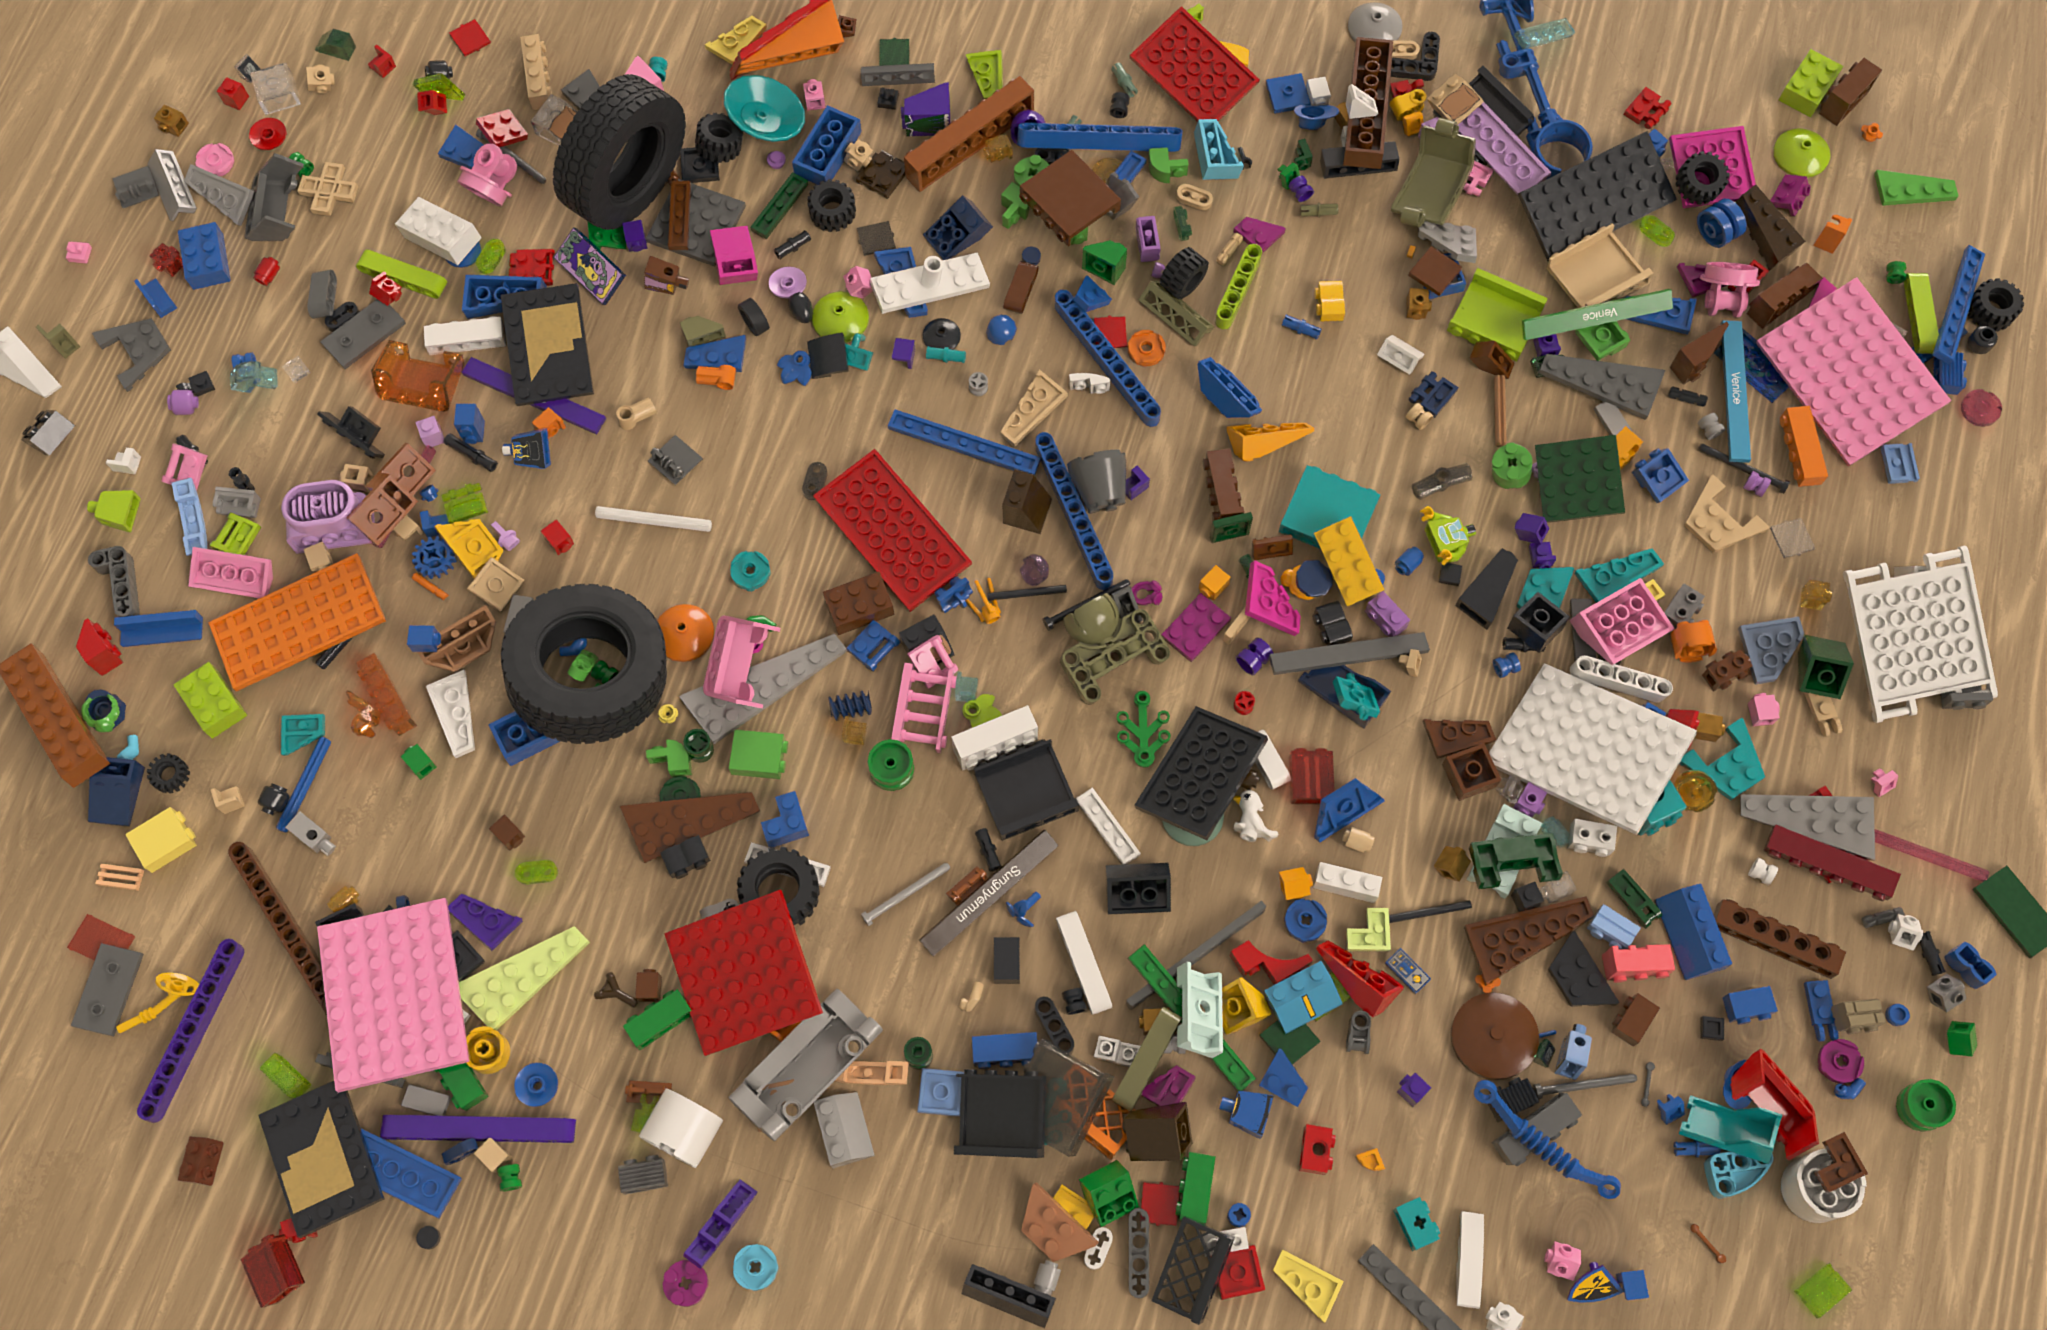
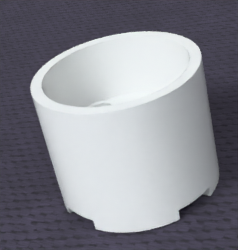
M665 1089L639 1137L676 1159L696 1168L723 1120L684 1096Z
M1820 1149L1793 1160L1786 1167L1781 1178V1192L1785 1203L1795 1215L1808 1222L1824 1223L1848 1216L1859 1209L1864 1198L1865 1187L1867 1186L1865 1176L1826 1194L1814 1172L1833 1164V1161L1826 1149Z

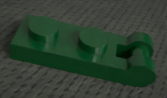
M1622 869L1606 882L1638 919L1639 924L1643 928H1648L1654 919L1658 920L1662 917L1660 909L1625 869ZM1645 907L1649 910V913L1646 915L1642 911Z

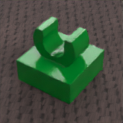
M1293 162L1288 167L1281 165L1277 169L1281 172L1279 178L1281 179L1282 187L1287 190L1290 189V182L1300 176L1298 165Z

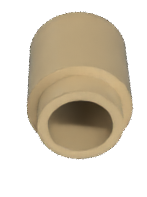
M1352 826L1349 830L1345 829L1342 841L1345 842L1344 846L1362 853L1364 851L1370 852L1375 837L1370 836V833Z

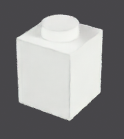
M1320 77L1307 80L1306 89L1311 105H1329L1331 94L1326 78Z

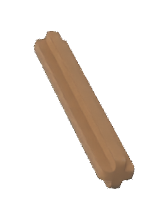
M1496 375L1494 378L1495 445L1497 447H1502L1507 443L1504 375Z

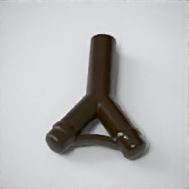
M613 972L607 973V980L604 986L594 993L595 999L618 998L635 1008L638 1000L620 990ZM609 983L611 990L603 991Z

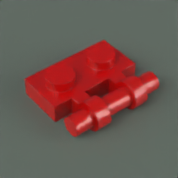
M1645 87L1625 110L1623 115L1638 125L1644 120L1646 122L1644 124L1645 128L1651 129L1652 126H1656L1660 121L1659 118L1669 111L1672 103L1670 100L1659 103L1661 96ZM1652 109L1656 111L1654 114H1650L1649 112Z

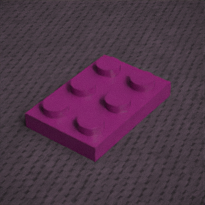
M1200 593L1161 636L1167 643L1192 662L1231 621V617Z

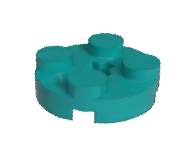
M757 551L741 552L731 562L730 573L733 582L738 587L750 592L762 587L771 575L767 558ZM755 567L754 573L747 574L746 568Z

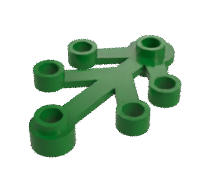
M1139 691L1134 696V704L1139 710V727L1129 719V715L1125 711H1120L1117 714L1116 720L1140 740V747L1129 739V733L1124 730L1117 734V741L1120 744H1124L1135 754L1134 761L1138 766L1146 768L1153 764L1155 759L1154 753L1163 744L1170 741V732L1161 730L1158 734V739L1148 747V739L1163 724L1169 722L1170 714L1165 710L1160 711L1157 719L1147 728V707L1150 704V695L1146 691ZM1145 696L1146 700L1141 701L1139 700V697ZM1124 715L1126 720H1120L1119 716ZM1166 715L1167 719L1162 720L1160 719V716ZM1166 734L1168 738L1164 740L1161 738V735ZM1126 735L1127 739L1121 740L1119 737ZM1147 754L1148 758L1142 759L1141 755Z

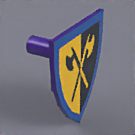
M1591 1262L1589 1264L1591 1271L1575 1282L1570 1289L1567 1300L1580 1303L1602 1301L1623 1293L1624 1289L1604 1265L1598 1266L1597 1262Z

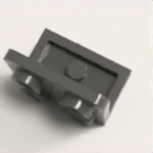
M1981 685L1961 689L1962 693H1952L1950 691L1940 694L1942 709H1983L1993 701L1992 692L1971 693L1981 691Z

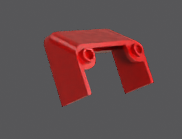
M1763 1049L1752 1053L1731 1078L1732 1098L1737 1100L1748 1095L1759 1108L1782 1114L1776 1140L1785 1145V1154L1789 1161L1819 1144L1815 1111L1807 1098Z

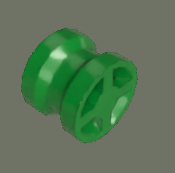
M1902 261L1888 263L1886 266V271L1888 272L1886 281L1890 284L1905 282L1907 279L1905 273L1907 269L1906 263Z

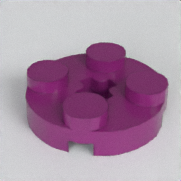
M1837 1039L1826 1043L1818 1053V1070L1832 1082L1850 1083L1862 1074L1864 1058L1860 1055L1859 1049L1854 1043L1845 1039ZM1842 1056L1846 1065L1839 1066L1836 1058Z
M689 1260L674 1263L663 1276L665 1296L673 1304L683 1307H690L699 1303L709 1285L708 1275L704 1268H698ZM684 1277L687 1280L691 1279L692 1282L687 1290L684 1287H680Z

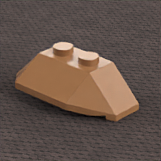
M485 605L440 631L441 643L437 646V652L417 653L426 665L456 672L490 652L496 621Z

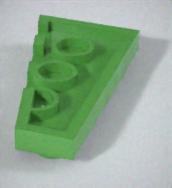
M1876 170L1874 173L1882 206L1955 201L1959 197L1955 180Z

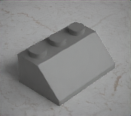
M858 1092L833 1095L814 1101L832 1169L875 1156Z

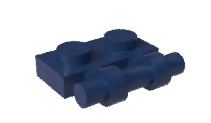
M1431 371L1429 375H1425L1421 380L1422 383L1419 387L1414 388L1408 400L1413 404L1417 400H1422L1423 410L1430 412L1436 418L1458 391L1459 387L1444 377L1439 382L1436 381L1437 374ZM1427 388H1432L1429 394L1424 392Z

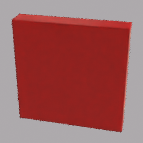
M1255 1245L1248 1246L1249 1249L1229 1253L1218 1282L1221 1300L1266 1290Z

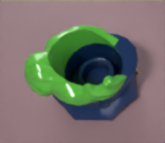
M99 689L88 694L85 703L82 705L81 713L88 726L93 727L98 732H111L125 720L126 704L116 694Z

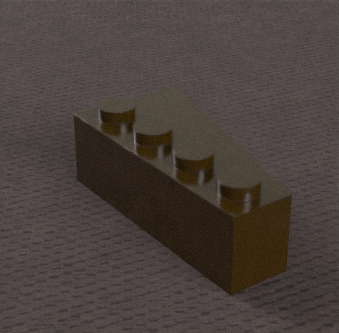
M1754 185L1742 194L1735 202L1745 216L1747 227L1751 232L1749 235L1752 240L1756 241L1759 247L1758 252L1761 257L1765 258L1769 271L1806 242L1757 185Z

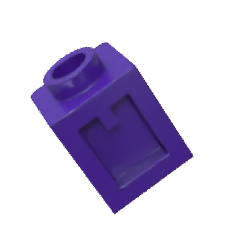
M1542 542L1541 544L1530 543L1529 552L1532 568L1552 567L1556 561V556L1552 555L1550 542Z

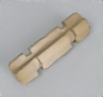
M1235 233L1231 237V240L1223 248L1222 253L1217 256L1216 262L1223 266L1227 263V259L1232 256L1238 248L1237 246L1243 241V236Z

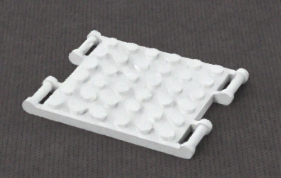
M1960 546L1956 550L1937 554H1924L1923 561L1927 570L1890 578L1886 563H1880L1876 567L1862 570H1847L1843 572L1873 711L1872 718L1875 723L1907 714L1909 716L1916 715L1917 705L1915 699L1950 691L1952 693H1962L1961 689L1986 684L1985 690L1971 693L1992 692L1993 698L1998 696L1967 546ZM1958 557L1961 560V563L1936 568L1935 562ZM1878 574L1881 577V580L1856 585L1855 579ZM1906 701V707L1882 711L1881 706Z

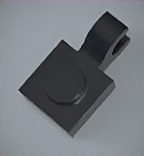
M207 371L189 377L190 383L176 385L177 390H191L197 397L215 390Z

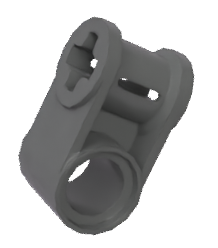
M1357 1011L1349 1019L1346 1052L1354 1050L1369 1054L1371 1017L1365 1011ZM1355 1017H1362L1365 1021V1026H1357Z

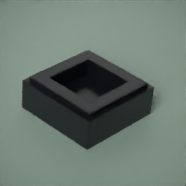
M1441 564L1439 583L1459 586L1462 565Z
M1702 1016L1700 1019V1039L1723 1041L1724 1018Z

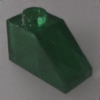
M332 29L322 35L315 51L349 61L356 45L350 33Z

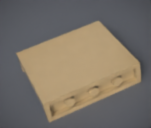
M1613 223L1607 227H1601L1593 235L1585 236L1580 242L1569 245L1564 251L1554 253L1549 258L1547 270L1578 308L1623 299L1651 282L1654 273L1650 268L1643 270L1612 233Z

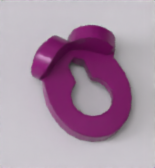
M1155 580L1139 582L1131 588L1138 605H1148L1151 603L1159 605L1162 601V588ZM1141 589L1154 591L1144 599L1137 598V593Z

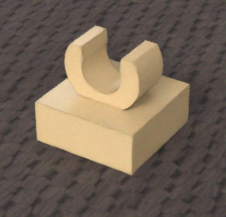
M1411 649L1409 656L1400 655L1398 663H1401V668L1407 669L1409 676L1418 677L1422 657L1419 650Z

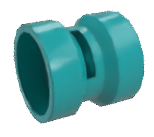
M657 56L650 58L649 67L661 79V82H664L666 79L665 70H667L668 66L667 60Z

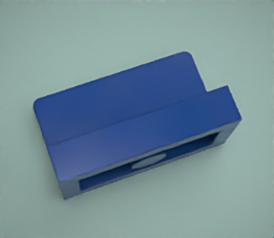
M156 278L143 286L137 279L134 280L160 318L177 309Z

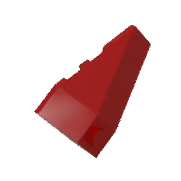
M1329 940L1316 947V950L1356 1005L1371 1017L1384 1012L1404 989L1402 984L1382 970L1380 973L1369 968L1370 963L1364 960L1361 962L1353 959L1350 952Z

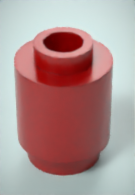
M263 257L254 271L253 279L264 286L272 283L280 270L279 262L272 257Z

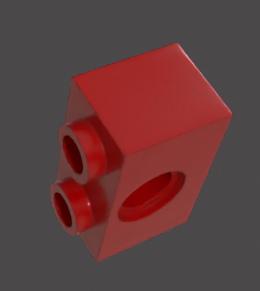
M1305 1125L1299 1171L1326 1175L1328 1170H1332L1333 1157H1330V1149L1334 1148L1336 1135H1332L1333 1128ZM1313 1145H1320L1323 1148V1155L1318 1156L1314 1154L1312 1150Z

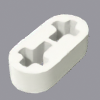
M1105 1227L1096 1229L1093 1237L1099 1242V1238L1096 1235H1101L1102 1232H1105L1109 1241H1104L1101 1248L1096 1245L1087 1249L1084 1262L1089 1269L1096 1270L1103 1265L1112 1243V1233ZM1097 1249L1100 1251L1098 1254L1100 1263L1096 1262L1094 1265H1091V1260L1088 1259V1256H1093Z

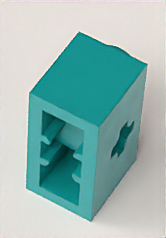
M1420 1197L1393 1209L1412 1252L1440 1239L1438 1236L1440 1230L1436 1222L1431 1221L1428 1215L1430 1209L1427 1203L1422 1201ZM1416 1220H1421L1423 1223L1420 1227L1414 1226V1222H1416Z

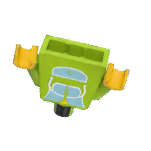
M1429 506L1421 509L1420 513L1424 514L1421 520L1423 522L1429 520L1424 530L1437 561L1441 562L1442 565H1445L1447 562H1457L1466 552L1469 544L1468 537L1476 535L1474 525L1463 526L1460 518L1436 513Z

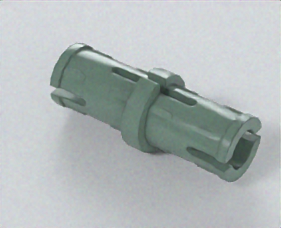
M1121 63L1114 64L1117 69L1112 66L1111 70L1118 79L1117 83L1123 87L1130 98L1134 97L1135 95L1132 91L1137 94L1138 90L1131 81L1132 77L1126 73Z

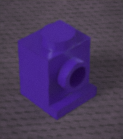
M1556 334L1534 338L1533 340L1538 361L1543 360L1546 354L1559 355L1561 351Z

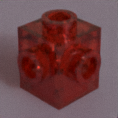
M161 243L149 255L154 262L152 265L159 272L164 271L171 277H174L183 267L180 253L173 246L168 247Z

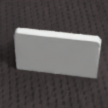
M1391 335L1386 338L1377 355L1410 375L1418 361L1423 358L1424 353Z

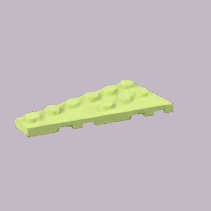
M574 926L459 982L461 999L487 1027L498 1030L590 942Z

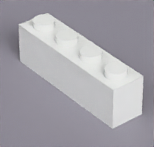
M495 316L461 322L452 321L445 324L434 323L424 326L425 348L429 355L504 347L506 346L505 325L501 317Z

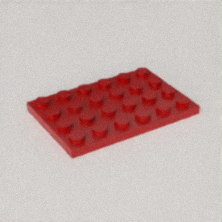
M1182 6L1130 54V59L1197 122L1199 119H1217L1219 121L1260 81L1253 72Z

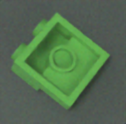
M1617 321L1575 330L1576 335L1597 361L1609 354L1611 356L1626 348L1630 342L1628 333L1622 330Z

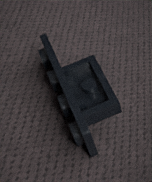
M348 406L341 420L329 412L319 411L317 413L322 418L324 424L330 427L333 426L337 434L350 439V443L355 447L362 448L365 451V455L373 459L375 457L384 458L385 454L372 445L381 427L357 409Z

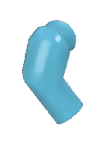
M137 735L127 736L128 746L117 755V758L133 760L138 756L139 743Z

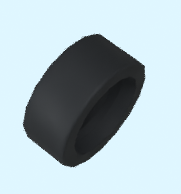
M748 298L738 304V310L742 319L755 336H759L769 330V323L754 299Z

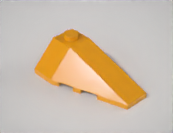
M1282 423L1280 427L1263 424V427L1259 428L1251 427V424L1227 426V433L1233 452L1242 461H1252L1253 458H1260L1314 432V427L1307 423Z

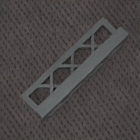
M934 63L861 67L862 86L935 83Z

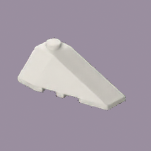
M8 326L0 332V375L8 377L13 382L25 386L44 398L49 397L62 387Z

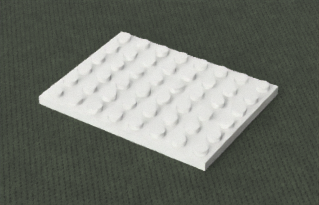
M1544 663L1489 754L1496 769L1527 784L1530 782L1563 801L1637 835L1692 743L1697 730Z

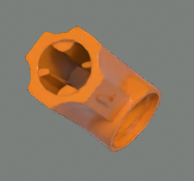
M721 365L719 368L698 366L696 382L697 384L716 385L723 390H731L734 387L736 368L730 365Z

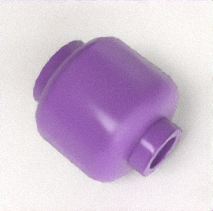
M173 390L171 395L167 397L168 409L172 410L175 415H192L195 408L199 407L198 397L194 396L191 390Z

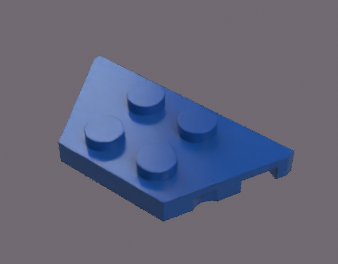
M1353 779L1321 800L1314 835L1315 839L1319 843L1385 802V800L1358 779Z

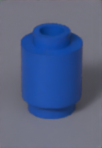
M1417 547L1408 548L1395 561L1396 571L1401 575L1409 576L1422 563L1424 554Z

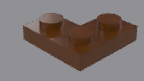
M1845 1132L1822 1142L1833 1164L1814 1173L1826 1194L1868 1174Z

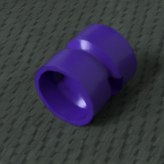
M1257 637L1248 644V649H1243L1236 656V661L1246 673L1253 676L1262 668V664H1267L1270 661L1269 655L1274 654V652L1264 640Z

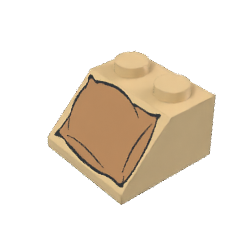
M1457 74L1448 78L1441 87L1427 98L1433 110L1444 119L1456 121L1457 125L1484 102L1474 89Z

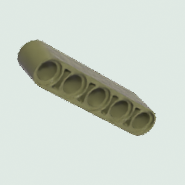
M1165 1007L1161 1009L1112 1099L1114 1103L1128 1111L1133 1110L1175 1034L1177 1026H1179L1182 1020L1181 1016Z

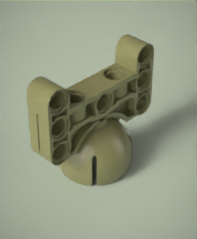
M1107 593L1082 605L1074 611V614L1070 613L1063 618L1066 631L1079 643L1061 655L1060 664L1085 704H1094L1101 697V689L1095 680L1141 653L1145 652L1150 661L1157 665L1164 663L1170 656L1169 647L1147 611L1137 609L1120 619L1116 602ZM1140 615L1143 618V624L1136 623L1134 616ZM1146 632L1153 635L1154 639L1152 642L1145 639ZM1133 634L1132 637L1127 639L1126 641H1121L1129 635ZM1156 650H1161L1163 652V659H1159L1156 657ZM1111 652H1116L1119 655V661L1116 662L1111 659ZM1099 653L1095 659L1090 662L1086 661ZM1072 655L1075 659L1074 664L1067 663L1065 656ZM1076 673H1083L1085 675V681H1078L1076 679ZM1088 689L1095 692V699L1087 697L1086 691Z

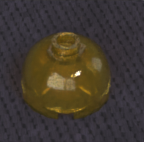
M1688 770L1681 773L1673 784L1686 805V811L1701 812L1708 809L1714 803V797L1718 790L1715 781L1707 773L1700 770Z

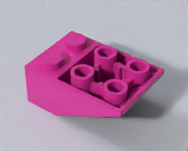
M748 226L710 230L719 285L756 281L758 270Z

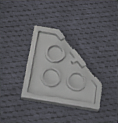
M1424 221L1422 226L1418 227L1419 238L1423 240L1427 238L1432 241V246L1442 252L1445 250L1450 252L1451 258L1456 261L1476 263V228L1467 225L1455 226L1451 223L1439 225Z

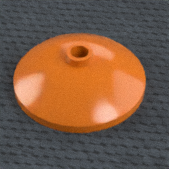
M689 604L676 605L666 610L657 620L665 639L666 657L678 662L695 660L705 654L713 642V622L710 616L697 606ZM685 626V629L679 630V627Z

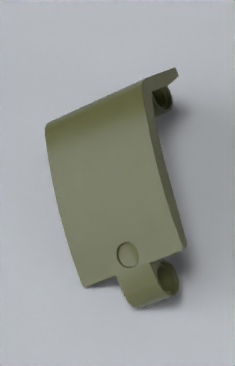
M1439 118L1435 128L1423 126L1421 129L1419 154L1391 206L1392 212L1402 214L1401 223L1421 227L1424 221L1443 225L1455 206L1473 169L1476 145L1475 138L1458 134L1459 126H1457L1456 121Z

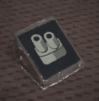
M247 54L235 65L239 76L249 83H252L262 72L260 67Z

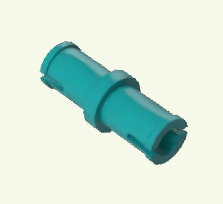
M928 346L926 359L943 360L946 363L948 361L965 363L966 351L950 350L949 347L942 349Z

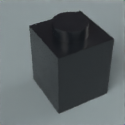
M1536 882L1516 888L1511 894L1519 912L1537 908L1544 902Z

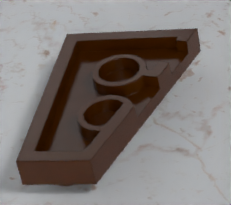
M1423 720L1437 759L1483 743L1486 745L1496 741L1489 721Z

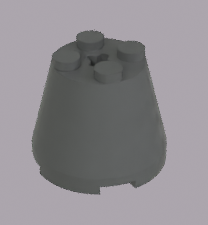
M1120 450L1094 452V455L1084 457V460H1082V457H1078L1067 464L1069 475L1089 514L1097 513L1101 509H1105L1106 512L1114 511L1117 509V506L1126 503L1127 460L1125 452L1121 453Z

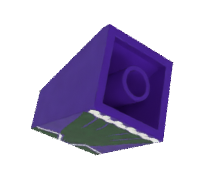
M949 82L904 99V107H901L902 129H906L907 137L934 136L939 130L949 126Z

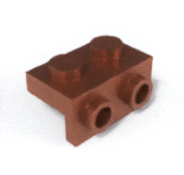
M190 1136L179 1170L178 1181L212 1186L224 1143L210 1138Z

